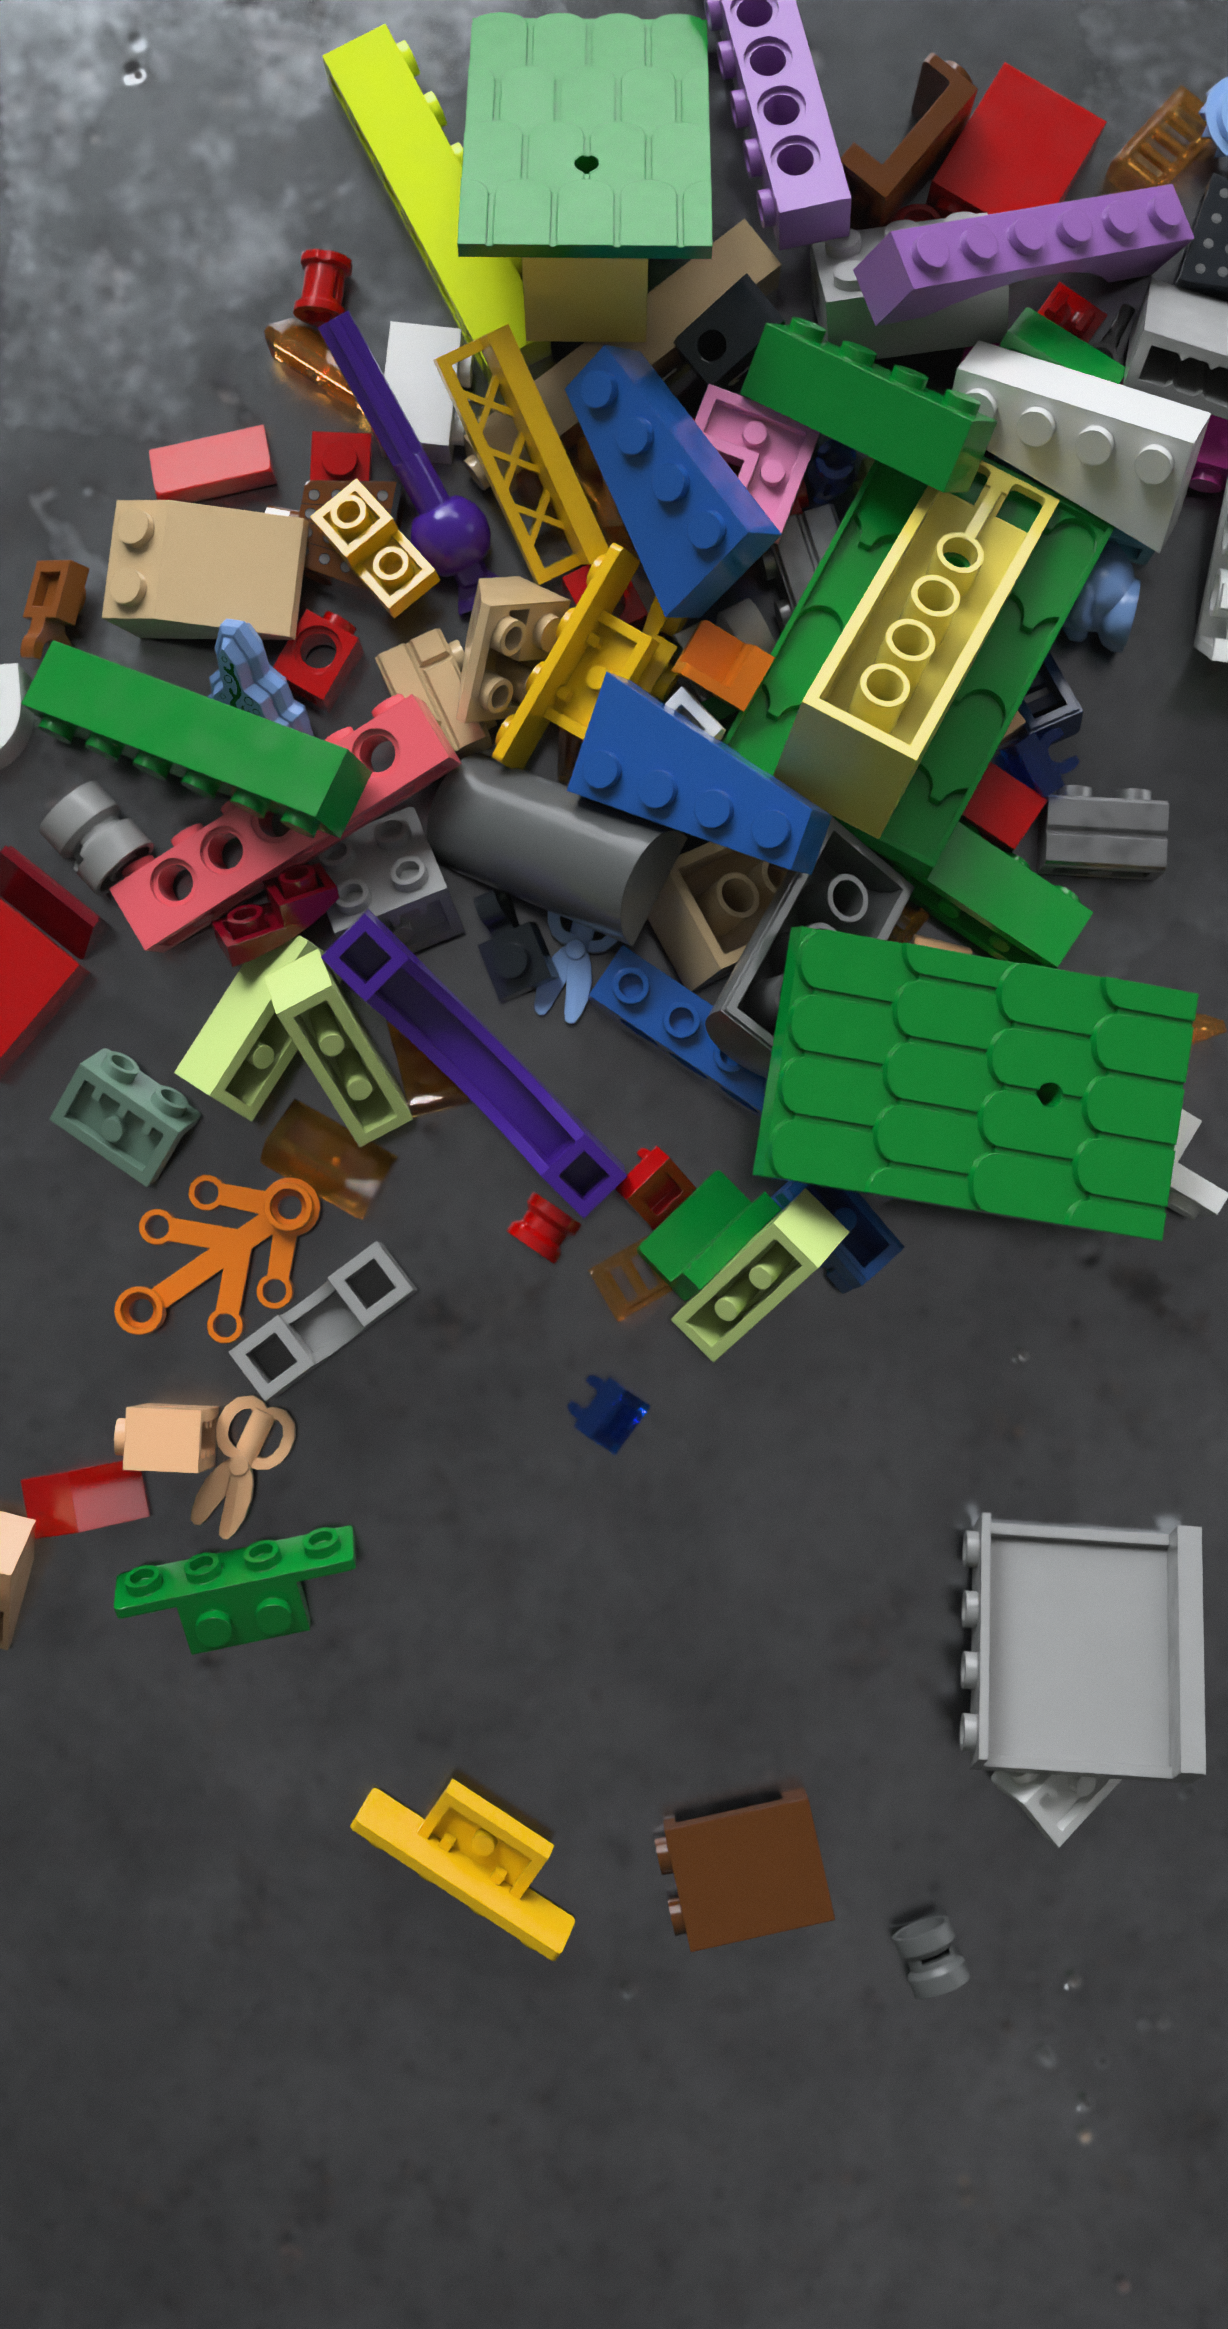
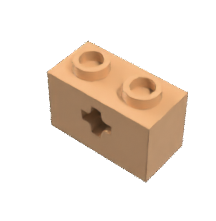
M146 1403L126 1407V1418L117 1419L114 1434V1450L116 1455H123V1470L200 1473L216 1467L217 1440L215 1431L219 1418V1406Z

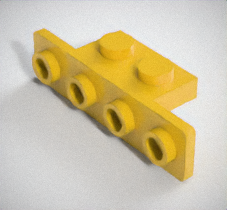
M612 543L607 553L601 554L594 561L587 575V588L577 606L569 609L558 624L556 643L546 660L538 663L530 673L525 688L527 694L515 714L508 716L501 724L496 735L495 743L497 746L492 754V758L511 769H523L550 721L584 740L606 671L637 684L660 643L654 638L612 615L613 610L640 564V561L622 546Z
M453 1778L425 1819L377 1788L371 1790L350 1825L354 1832L364 1837L372 1846L385 1851L417 1872L424 1880L434 1883L466 1904L477 1915L487 1918L519 1939L529 1949L539 1952L551 1961L557 1960L570 1936L575 1919L529 1888V1885L549 1859L555 1846L554 1844Z

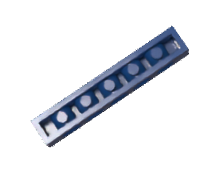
M622 945L590 992L589 1004L761 1119L767 1078L755 1074L733 1061L711 1040L706 1031L705 1021L713 1005ZM876 1196L883 1202H887L893 1199L889 1197Z

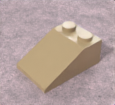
M116 500L102 619L139 638L217 639L220 624L226 619H234L250 623L262 640H295L309 521L299 517L173 500Z
M708 842L678 856L647 919L684 987L693 992L732 973L788 869L713 842Z

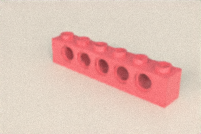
M403 694L394 695L378 704L372 710L371 714L374 718L355 731L352 727L343 728L325 739L327 742L348 749L372 772L341 839L319 830L315 837L311 838L292 829L285 835L277 837L272 829L273 812L267 810L264 818H258L237 808L229 800L220 809L223 815L205 827L202 823H198L182 830L171 839L174 847L157 858H154L153 855H148L125 867L121 872L124 879L110 887L109 890L144 950L159 953L167 952L211 924V921L219 919L263 891L264 885L262 881L279 876L288 867L307 863L462 764L426 702L413 694L404 698ZM391 741L395 748V759L387 770L376 772L371 762L372 753L379 744ZM237 837L242 844L243 855L235 867L228 869L222 858L223 848L229 840ZM187 869L192 876L193 887L186 898L179 900L173 890L174 879L179 872Z

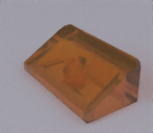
M294 318L268 324L264 330V335L272 357L363 414L320 333Z
M294 1098L265 1140L260 1162L286 1178H298L307 1182L315 1189L319 1197L352 1216L362 1219L375 1200L398 1157L373 1142L359 1147L348 1128Z

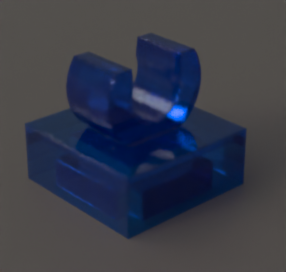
M1061 728L1048 730L1038 737L1035 733L1020 737L999 750L1014 777L1040 794L1042 798L1063 787L1065 784L1060 775L1071 772L1080 762L1077 755L1068 757L1061 763H1057L1050 758L1048 751L1050 744L1064 735Z
M589 1375L586 1382L597 1390L596 1396L587 1408H583L571 1400L567 1405L568 1410L578 1419L574 1425L575 1428L616 1455L651 1406L611 1377L605 1382L597 1376Z

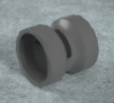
M932 1916L916 1921L901 1928L892 1936L899 1957L907 1960L910 1972L907 1979L913 1995L917 1999L941 1996L961 1987L971 1978L964 1957L956 1954L952 1943L956 1935L948 1916Z

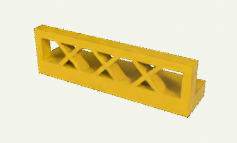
M509 324L434 359L435 366L535 584L541 585L577 566L590 565L601 554H606L609 549ZM482 351L492 373L485 398L463 390L452 366ZM498 388L506 406L493 402ZM468 401L482 406L478 420ZM490 410L513 419L518 434L511 455L489 447L483 435ZM523 445L532 463L519 459ZM494 458L508 463L504 476H502ZM516 466L537 474L541 481L543 491L536 511L515 504L509 492ZM549 501L557 519L545 515ZM520 514L533 519L529 533ZM542 522L563 530L573 554L546 567L543 566L534 546Z

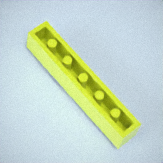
M383 24L322 55L328 83L458 328L462 329L466 343L509 324L527 366L551 355V341H526L522 257H458L457 240L463 147L459 142L450 146L441 129L447 126L443 110L432 91L423 95L414 77L420 75V71L406 41L403 40L396 44L386 24ZM482 351L474 354V358L488 384H490L492 373Z

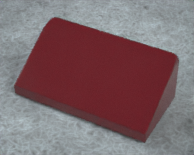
M5 845L0 851V896L78 959L84 960L110 930L108 927L109 923L11 845L9 847Z

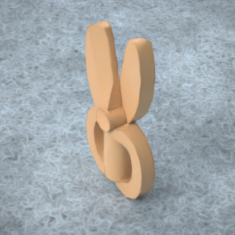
M255 1395L237 1397L225 1406L219 1416L215 1431L217 1445L224 1455L230 1458L217 1466L205 1479L195 1497L191 1511V1521L194 1525H201L226 1496L219 1527V1535L222 1539L231 1538L246 1518L253 1498V1469L269 1470L281 1464L291 1452L296 1439L295 1422L288 1411L276 1406L268 1408L266 1403ZM251 1409L250 1418L235 1446L229 1438L230 1423L241 1410ZM278 1420L283 1430L279 1447L268 1457L258 1456L274 1421Z

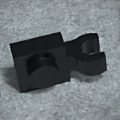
M493 889L473 899L482 923L493 937L477 946L499 1000L508 1001L559 978L538 923L528 921L520 925L508 893L502 892L498 894L497 890Z

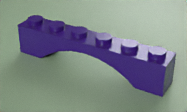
M369 909L324 952L321 958L368 1005L389 1021L445 1073L508 1138L539 1175L583 1219L627 1177L624 1164Z

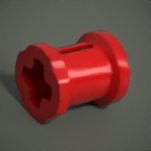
M309 249L302 252L300 263L305 271L302 295L300 299L295 301L293 314L297 319L320 327L346 312L345 308L342 307L345 279L352 275V260L344 254L332 250Z

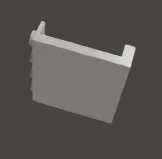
M982 1512L973 1526V1531L965 1530L962 1549L963 1566L973 1568L972 1591L964 1590L961 1611L962 1626L972 1628L971 1652L963 1651L961 1659L962 1689H971V1713H962L960 1722L961 1751L970 1752V1769L1193 1784L1205 1776L1206 1734L1202 1527L1177 1525L1170 1534L1005 1524L991 1523V1513Z

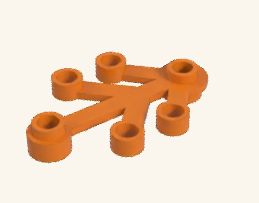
M201 1175L195 1178L189 1186L188 1195L191 1203L196 1208L204 1211H215L222 1206L259 1214L238 1229L178 1219L170 1212L162 1209H152L146 1212L139 1222L140 1235L146 1242L153 1245H166L170 1242H177L210 1249L152 1289L136 1286L125 1290L115 1303L114 1313L119 1326L126 1332L135 1335H145L156 1331L163 1324L168 1307L223 1270L216 1310L208 1318L207 1331L210 1337L219 1343H233L239 1340L244 1334L246 1327L245 1319L241 1314V1307L252 1249L270 1236H272L268 1273L261 1278L257 1285V1298L262 1305L270 1309H281L288 1306L295 1294L294 1284L290 1279L297 1237L309 1232L315 1226L321 1211L317 1192L310 1184L301 1179L292 1177L282 1178L273 1182L263 1191L224 1184L221 1179L212 1175ZM205 1182H213L218 1188V1197L211 1204H203L198 1198V1189ZM287 1197H297L302 1205L301 1213L294 1219H286L280 1210L281 1203ZM156 1216H163L169 1224L167 1234L160 1239L152 1237L148 1229L150 1221ZM275 1279L282 1281L286 1287L285 1297L277 1303L269 1301L265 1295L267 1284ZM141 1299L148 1300L153 1306L152 1317L146 1322L138 1321L133 1315V1307ZM223 1314L232 1315L237 1323L235 1332L229 1337L221 1336L216 1329L217 1319Z

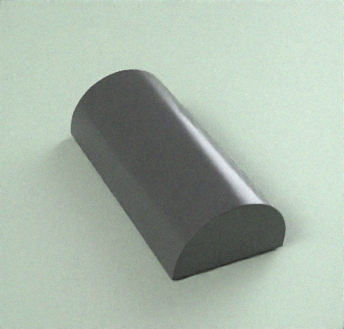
M474 753L460 760L462 764L447 773L432 801L428 816L427 841L430 844L436 861L446 868L633 946L688 837L676 829L567 791V786L522 768L511 769L489 755Z
M833 817L831 818L812 875L788 869L705 1021L709 1037L723 1053L744 1068L765 1078H768L791 927L804 926L820 930L828 929L888 940L915 888Z

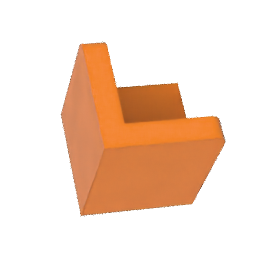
M701 620L671 671L728 706L744 712L775 657L755 645L742 642L710 621Z

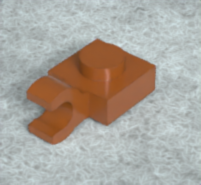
M72 560L37 561L23 618L30 620L31 624L28 633L24 636L21 643L20 653L22 658L40 660L45 643L50 647L53 640L71 646L70 640L65 634V626H75L77 616L85 604V585L90 568Z

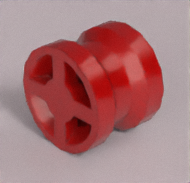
M533 1191L527 1200V1212L521 1220L513 1221L506 1232L555 1265L562 1255L560 1246L567 1237L576 1235L582 1224Z

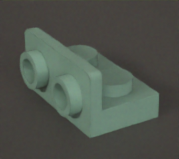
M103 1048L80 1063L49 1120L148 1187L158 1179L183 1134L196 1125L201 1117V1113L188 1104V1100L182 1093L169 1086L160 1085L141 1072L137 1063L127 1055Z

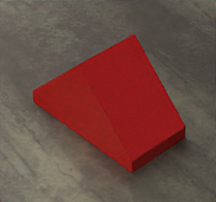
M123 1460L21 1480L27 1518L36 1520L35 1539L80 1533L152 1516L144 1471L123 1470Z

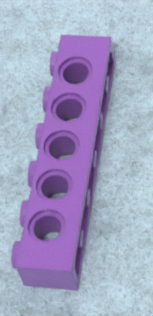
M704 0L709 31L719 30L722 39L721 42H717V57L722 79H733L735 90L730 91L733 121L736 129L745 127L748 135V140L743 141L747 173L749 178L759 177L762 190H757L756 198L762 227H773L779 251L849 236L851 195L796 0Z

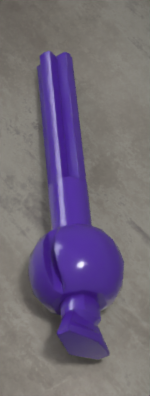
M348 310L317 329L418 513V516L412 522L411 544L431 564L438 576H453L458 584L459 615L472 611L479 578L500 577L487 569L482 560L488 554L491 542V530L487 517L476 503L462 496H449Z

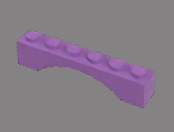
M1173 184L890 231L853 271L875 326L923 318L983 292L1044 275L1067 272L1091 273L1103 277L1108 283L1152 275L1194 239V235Z

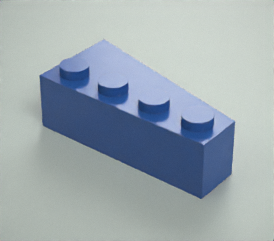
M603 345L565 388L566 394L665 617L700 618L782 534L641 351Z
M606 671L567 791L777 866L812 875L832 818L831 814L742 757L740 753L725 743L709 735L693 724L692 721L648 694L646 690L634 682Z

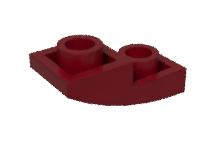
M320 863L313 865L300 864L286 868L279 876L262 881L268 900L267 903L239 906L230 911L227 916L211 921L216 941L232 967L254 960L293 939L311 926L339 898L337 886Z

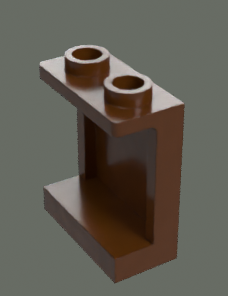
M933 52L923 61L911 108V114L919 121L883 164L855 142L840 157L851 195L850 227L852 229L863 230L884 227L890 224L896 213L911 203L943 164L969 121L978 88L973 85L970 75L958 63L951 60L944 61Z
M804 1787L781 1792V1800L682 1822H676L675 1817L663 1820L665 1837L654 1839L662 1876L674 1873L679 1897L667 1899L675 1936L687 1934L691 1952L835 1920L809 1798Z

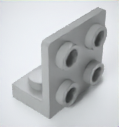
M407 807L368 823L308 861L309 865L320 863L337 886L339 898L326 911L337 939L367 909L412 953L465 932L414 807Z

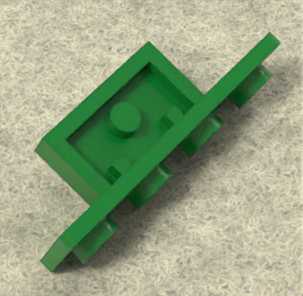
M352 1526L334 1529L328 1527L319 1528L306 1535L277 1541L261 1540L244 1548L220 1553H200L186 1560L158 1566L142 1565L116 1577L114 1597L116 1616L118 1619L177 1607L191 1655L309 1631L310 1613L300 1581L354 1570L356 1568V1547Z

